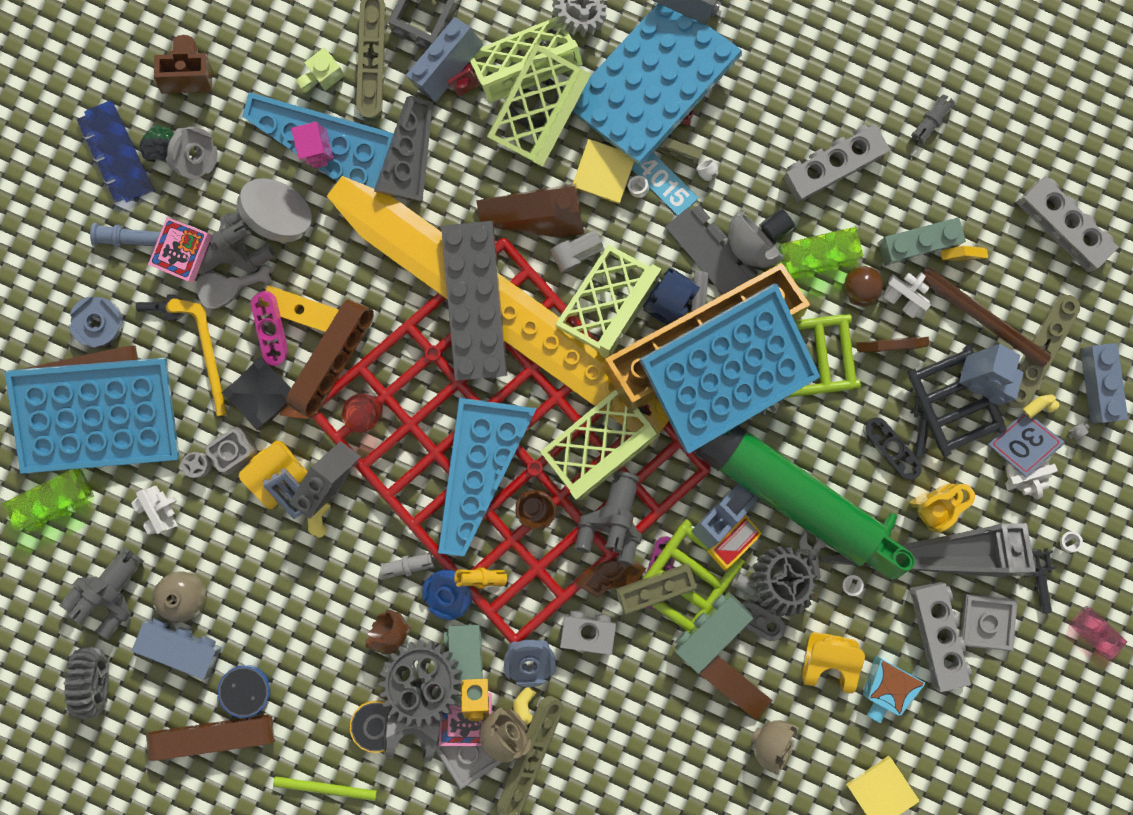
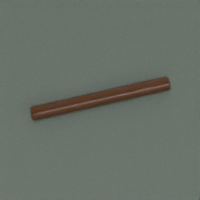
M927 267L922 272L926 276L923 280L926 285L1040 367L1048 364L1051 355L931 268Z

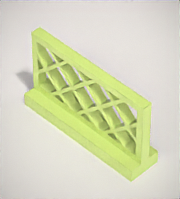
M557 17L484 46L471 59L470 63L489 104L508 96L534 43L539 45L542 39L551 41L548 47H541L578 67L583 65L575 40H572L568 30H562L563 23L556 24ZM559 27L556 34L547 33L548 30ZM535 38L532 44L524 43L525 39ZM558 42L564 43L563 45L556 47ZM506 47L512 48L509 54L502 53L501 50ZM519 49L528 51L525 57L516 55ZM541 53L534 57L535 70L549 66L545 54ZM484 56L489 57L486 63L476 62L477 59ZM551 58L553 65L559 63L558 61ZM496 59L505 60L501 66L493 65ZM511 62H516V63H517V64L512 65V66L509 67V65L511 64ZM564 65L554 70L557 76L572 69ZM531 66L529 67L527 73L532 72ZM551 70L537 74L539 83L553 77ZM488 71H489V72H494L493 74H490V75L486 76V74L488 73ZM534 76L523 79L521 83L522 90L536 84Z
M534 43L487 137L543 167L591 74ZM537 51L547 56L548 67L535 70L533 59ZM551 58L558 61L559 63L553 65ZM564 65L572 69L568 80L558 83L554 69ZM531 66L532 72L527 73L529 67ZM551 70L555 84L541 88L537 74ZM534 76L537 90L523 94L521 87L523 79ZM565 85L561 92L559 87ZM556 88L558 94L556 103L546 106L542 92ZM519 89L520 95L514 97L517 90ZM539 93L542 108L528 111L525 97ZM522 99L525 113L511 117L509 111L511 102ZM553 108L550 115H548L547 110ZM544 111L546 117L544 126L534 129L530 115ZM506 112H507L508 118L503 120V118H504V116H505V114H506ZM527 117L531 130L516 134L513 121ZM510 122L514 136L503 139L495 135L500 125ZM540 132L538 138H536L535 133ZM532 134L534 145L529 153L521 149L518 138ZM515 140L516 145L510 143L509 141Z
M607 245L555 324L556 328L600 352V356L608 358L613 354L660 281L661 268L653 264L649 267L620 250ZM611 254L619 259L621 265L607 268L605 261ZM637 268L643 272L640 278L629 280L626 270ZM623 271L625 281L611 284L609 274ZM605 275L608 285L594 288L592 283L594 277ZM627 287L628 297L616 300L613 290ZM610 291L612 301L598 304L596 294ZM592 295L595 305L581 308L579 303L581 297ZM614 307L615 317L603 321L600 310ZM597 311L599 322L585 325L583 314ZM579 315L582 326L572 328L564 323L568 317ZM601 327L603 335L597 342L588 337L587 330Z
M616 390L540 451L576 500L585 498L660 437V434L638 408L633 410L635 414L628 413L629 410L626 405L624 413L610 412L611 402L619 396ZM607 405L606 411H600ZM606 414L604 429L591 428V419L594 415ZM610 415L624 416L622 431L608 430ZM628 417H637L644 424L637 432H626ZM587 422L586 427H581L583 424ZM576 430L586 431L584 446L571 444L572 433ZM590 431L604 433L602 447L589 446ZM608 433L622 434L621 445L618 448H606ZM626 435H632L629 439L625 441ZM567 438L566 444L561 443ZM557 446L566 447L565 461H555L549 452ZM570 447L584 449L582 464L569 463ZM588 449L602 451L601 461L597 465L586 464ZM606 451L611 452L607 457H605ZM559 465H564L563 471L559 467ZM568 466L582 467L581 478L575 483H572L567 477ZM586 467H587V468H592L591 470H589V471L585 474V472H586Z

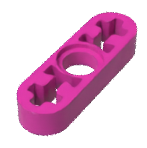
M262 291L251 299V309L263 359L269 365L276 366L287 359L289 351L277 299L271 292ZM262 297L264 301L269 302V306L266 309L264 306L259 305ZM270 313H272V316H267L264 319H262L261 317L264 314L269 315ZM265 322H271L275 325L276 332L274 335H269L264 331ZM278 338V341L273 343L272 340ZM274 348L275 351H280L281 353L277 358L270 353Z

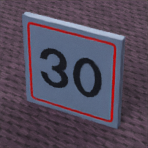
M1023 413L1007 427L1005 432H1001L988 446L1027 478L1062 447L1065 442L1034 417L1030 419Z

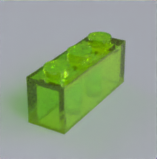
M856 226L783 243L778 247L780 253L784 254V259L781 260V263L790 276L793 277V280L808 276L807 272L817 270V273L820 274L833 270L832 266L841 264L842 268L856 265L857 260L864 256Z
M71 469L2 504L14 530H26L29 533L42 527L41 522L47 519L51 522L65 516L64 511L70 508L77 510L88 504L87 500L94 497V494L83 470Z

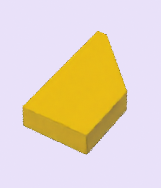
M959 246L944 249L941 251L942 260L963 261L988 258V252L985 248Z

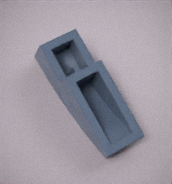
M736 483L692 529V532L708 549H711L742 519L759 497Z

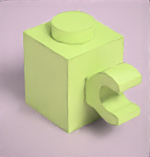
M324 47L304 62L310 72L300 76L296 82L304 93L311 90L317 83L326 91L345 75Z

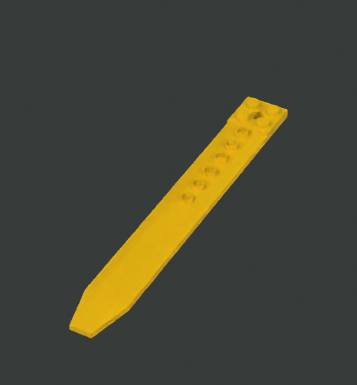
M342 176L327 197L359 236L448 300L442 232L392 196L374 192L373 188ZM498 273L504 341L593 406L599 404L616 390L603 370L606 358L600 356L599 351L556 328L555 324L559 320L557 315ZM617 396L611 402L610 412H625V404L620 396ZM657 397L646 403L650 406L649 411L651 415H644V417L660 434L669 419ZM607 405L600 411H606ZM610 415L611 419L623 427L624 416ZM628 417L627 430L629 432H637L644 426L639 418Z

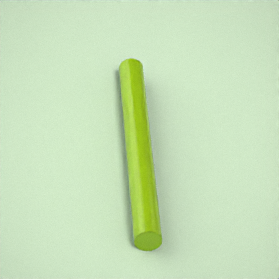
M275 776L273 781V787L371 801H376L377 790Z

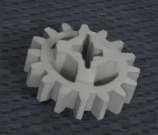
M554 0L552 15L557 16L556 24H564L563 31L569 28L572 35H575L576 31H578L584 37L586 31L593 35L596 29H601L607 16L605 13L607 5L601 4L603 0Z

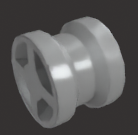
M188 453L182 460V471L185 475L192 478L205 477L212 469V461L205 453Z

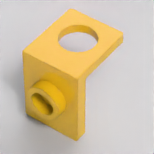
M488 679L462 680L464 682L461 685L463 717L468 718L469 721L484 720L485 717L490 715ZM476 685L482 689L483 694L480 699L471 700L468 698L467 691L471 686Z

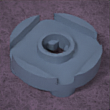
M102 297L83 298L74 305L70 313V332L83 345L95 348L108 346L118 338L121 330L124 328V320L119 308L112 301ZM93 316L96 318L101 317L100 327H91L93 323L91 318Z
M544 640L512 642L504 656V672L509 680L511 677L521 687H537L544 684L545 679L550 675L552 677L556 669L554 652L549 648L548 642ZM533 661L534 663L529 667L525 662Z

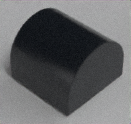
M781 208L759 224L774 245L795 229L793 220Z

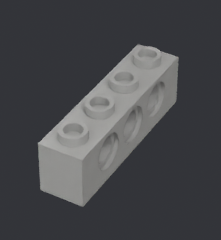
M865 124L853 131L854 136L845 139L843 136L831 143L832 148L823 151L821 148L809 155L810 160L804 163L797 161L786 168L788 172L783 176V179L796 203L802 202L884 157L890 151V148L877 125L874 124L867 127ZM852 145L860 146L862 155L855 154L852 151ZM829 158H838L840 167L832 166ZM807 169L816 170L819 176L818 179L810 178L807 174Z
M1044 176L1037 180L1016 201L1087 272L1098 269L1119 248L1114 243V238L1109 233L1102 231L1096 225V221L1092 216L1084 214L1077 207V202L1070 196H1066L1059 189V185L1051 178ZM1047 200L1052 201L1054 210H1050L1047 207ZM1065 217L1072 221V228L1066 226ZM1084 235L1089 237L1090 246L1084 243Z
M937 581L909 588L933 688L939 692H944L971 685L969 677H972V671L969 663L965 662L963 652L966 651L963 638L958 635L959 619L956 612L952 610L951 601H953V595L950 587L946 586V583ZM935 604H939L941 607L940 614L933 617L931 609ZM945 629L947 637L944 641L939 642L937 638L938 632ZM951 654L953 656V663L945 667L944 658Z

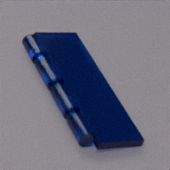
M113 100L84 111L85 115L78 118L77 122L84 137L95 135L88 138L86 142L94 159L97 160L105 157L97 162L105 182L116 180L107 185L114 202L125 200L128 203L155 191Z

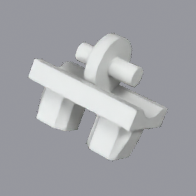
M908 273L904 279L911 284L910 286L893 274L888 279L889 285L883 297L895 304L902 294L909 298V301L902 310L910 317L914 318L922 309L927 311L931 306L930 301L916 291L919 289L925 294L929 289L928 286L922 283L926 277L923 273H920L916 278Z
M1046 460L1026 478L1011 464H1008L1005 467L1008 477L1005 486L1007 491L1028 485L1022 488L1023 495L1032 494L1035 499H1040L1043 497V490L1049 488L1048 481H1039L1051 478L1052 473L1058 470L1055 464L1049 465Z
M157 485L148 489H142L136 493L137 498L131 504L135 512L139 514L146 512L149 520L144 522L143 526L148 535L159 534L178 526L173 517L175 513L171 505L177 502L175 497L167 499L164 492L159 491Z

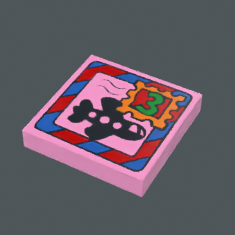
M167 217L148 265L194 283L212 235Z
M488 693L490 714L492 713V693ZM450 704L449 708L452 714L442 713L444 721H440L439 746H481L479 732L484 720L469 721L468 718L463 717L462 705L451 706Z

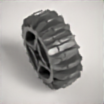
M778 546L774 549L766 550L764 554L757 558L758 562L753 564L752 568L755 572L751 573L749 577L754 579L755 583L751 584L750 587L756 588L757 593L753 597L761 598L759 606H767V612H775L776 616L780 617L784 615L791 617L802 613L805 608L812 605L810 600L816 597L813 590L819 587L813 583V580L818 576L812 575L811 570L814 566L807 565L808 557L800 558L801 551H792V547L783 548Z
M84 647L74 650L73 654L69 657V662L66 665L67 670L64 673V702L67 704V710L72 717L81 719L95 718L100 716L105 708V703L108 701L109 665L107 664V657L103 650L99 648Z

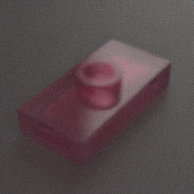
M1085 606L1069 624L1101 655L1110 661L1128 642L1089 606Z

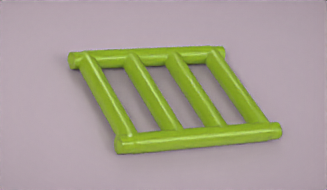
M851 314L795 321L798 330L814 329L821 383L806 385L785 398L861 388L860 380L856 379L849 323L852 322ZM839 325L846 380L831 382L824 327Z
M685 519L643 579L664 572L662 570L672 557L682 565L688 563L694 574L714 587L707 600H704L693 591L681 595L700 609L692 621L664 602L652 605L653 608L689 632L695 626L693 623L696 618L703 612L707 614L713 608V601L725 592L745 561L738 558L720 580L677 549L684 537L687 536L706 551L709 550L692 532L691 522Z

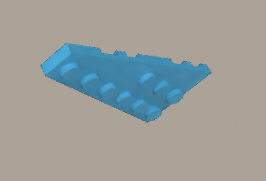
M250 92L248 93L242 115L243 118L296 154L297 150L291 128L313 122L319 123L327 130L334 160L328 161L327 166L318 169L337 182L343 176L375 189L394 134Z
M459 398L438 553L465 556L537 408Z

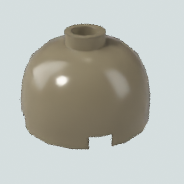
M184 571L172 572L163 577L155 586L152 595L153 606L157 614L164 620L173 623L188 622L197 617L205 608L207 589L203 581L193 573Z
M499 708L483 721L479 732L480 743L483 751L494 761L500 763L513 762L529 752L531 738L527 740L525 734L528 730L527 725L515 711L511 709L504 711L502 710L503 708Z
M782 720L770 721L763 729L757 728L751 742L755 743L754 755L759 764L766 770L778 775L779 769H783L794 745L790 740L792 736L797 738L799 728Z

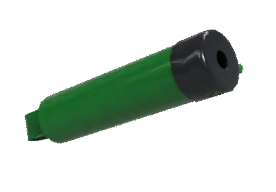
M740 424L694 450V455L727 475L857 566H861L866 562L890 579H898L914 567L915 559L912 553L890 538L891 531L896 523V514L890 513L884 524H882L749 433Z

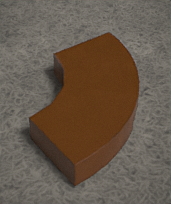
M929 336L856 342L859 352L918 349L928 347Z
M617 559L608 560L589 569L579 578L576 584L599 598L605 591L613 587H623L637 582L647 568L633 561V566H626L618 563Z

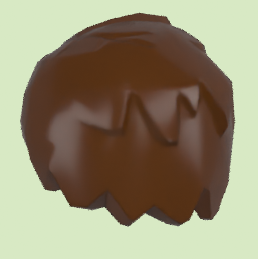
M386 610V613L379 614L377 620L373 622V628L368 632L369 638L366 639L365 647L385 655L395 653L406 642L407 635L411 630V624L406 623L400 613Z

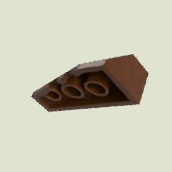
M576 183L476 200L480 222L493 221L494 228L556 238L584 234Z

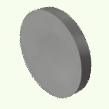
M265 178L251 180L243 186L237 198V209L243 221L253 231L270 240L278 242L296 241L304 236L312 221L311 210L305 199L290 186L276 180Z

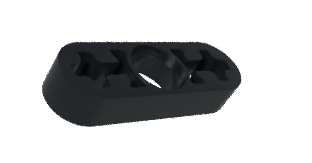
M877 417L867 420L863 426L864 435L893 470L906 480H913L919 477L922 472L920 461L884 419ZM872 423L874 425H881L879 432L883 436H887V434L890 435V437L884 439L881 442V444L878 443L879 440H882L879 434H871L870 432L873 429L871 426ZM890 441L896 442L899 446V451L895 456H890L886 452V445ZM905 453L907 456L902 459L907 464H914L912 467L913 474L904 473L906 466L902 461H898L897 464L894 461L900 459Z

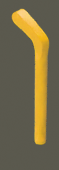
M172 299L166 305L167 312L191 314L196 320L216 415H227L207 324L206 310L204 306L197 303Z

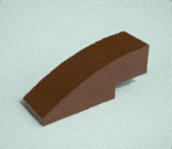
M719 655L699 673L755 720L761 716L773 701Z

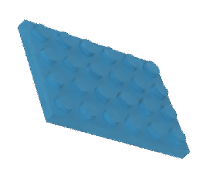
M657 4L590 76L571 113L641 166L742 56V50L708 25L702 24L661 4Z
M777 284L770 285L639 359L685 453L688 454L820 378Z
M167 357L18 369L5 372L20 474L171 461L180 458Z

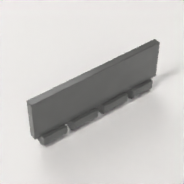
M698 205L691 211L688 207L665 228L703 272L708 273V278L721 294L724 295L753 279L758 274L752 266L744 263L738 266L736 262L739 259L734 255L729 243L723 247L720 245L727 236L715 222L711 223L707 228L704 226L710 217L703 208Z

